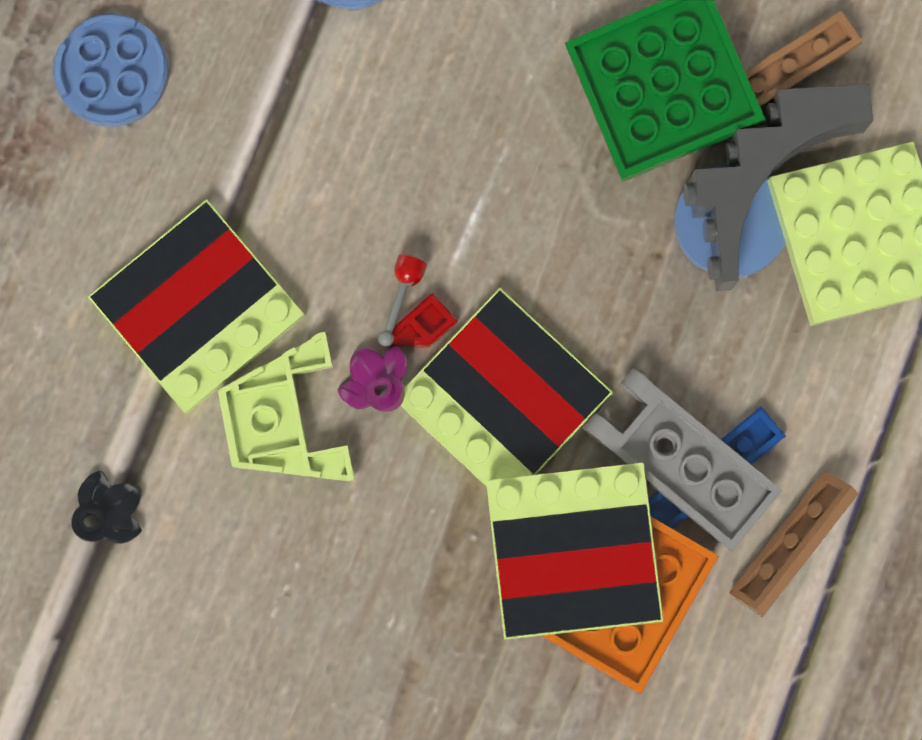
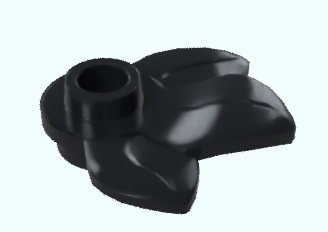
M97 471L88 476L78 490L79 507L73 513L71 520L75 535L86 542H96L104 538L115 544L127 543L136 538L142 532V529L131 518V515L136 511L140 503L141 488L128 483L115 484L110 487L103 471ZM93 515L99 519V523L95 527H88L84 524V519L87 516Z

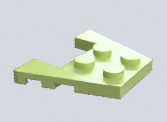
M326 332L316 334L309 341L286 351L279 358L263 367L256 368L218 390L233 468L347 482L355 481L348 445L308 453L294 375L333 368Z

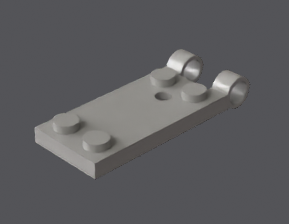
M632 369L620 385L632 397L646 405L644 410L623 434L597 413L583 427L584 431L625 464L644 463L646 482L730 552L733 551L782 490L657 388L644 375ZM662 438H666L672 443V449L668 453H662L657 448V443Z

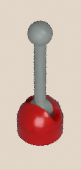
M403 254L398 255L394 274L401 284L385 331L381 332L378 337V341L382 346H389L393 343L392 331L407 288L420 283L424 277L427 264L416 257Z

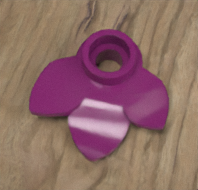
M397 346L388 350L383 357L368 348L357 349L350 360V373L353 378L338 388L341 399L355 409L372 406L380 412L396 410L403 403L405 397L404 385L402 383V379L408 369L405 354ZM388 387L387 392L380 396L382 391Z

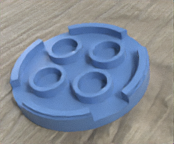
M102 14L82 21V24L72 31L65 41L60 43L57 49L53 73L58 93L73 113L89 123L98 126L117 127L138 121L155 108L167 86L169 66L162 44L149 28L138 22L137 19L126 15Z
M722 164V165H717V166H714V167H711V168H725V167H732V166H727V164ZM769 178L763 182L755 194L744 220L739 245V278L753 275L766 268L779 255L786 243L767 183ZM683 190L675 210V235L686 257L699 269L702 268L708 272L707 261L708 257L712 256L711 243L705 242L703 235V222L708 217L692 218L691 206L685 205Z

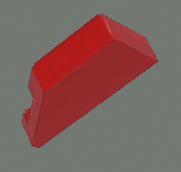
M431 293L394 326L392 331L394 340L389 346L430 348L458 323V320Z

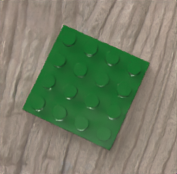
M662 0L565 42L570 59L622 182L732 137L737 129H750L765 123L763 112L714 0Z

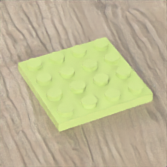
M914 142L772 176L767 180L810 326L922 297V166Z

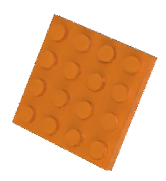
M651 516L663 622L541 635L639 694L643 692L719 557Z

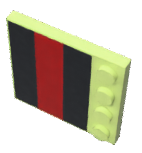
M207 199L88 296L90 301L186 415L305 318L304 313Z
M499 288L404 388L405 397L400 406L487 487L486 480L536 475L613 392Z
M644 463L486 480L504 640L663 622Z

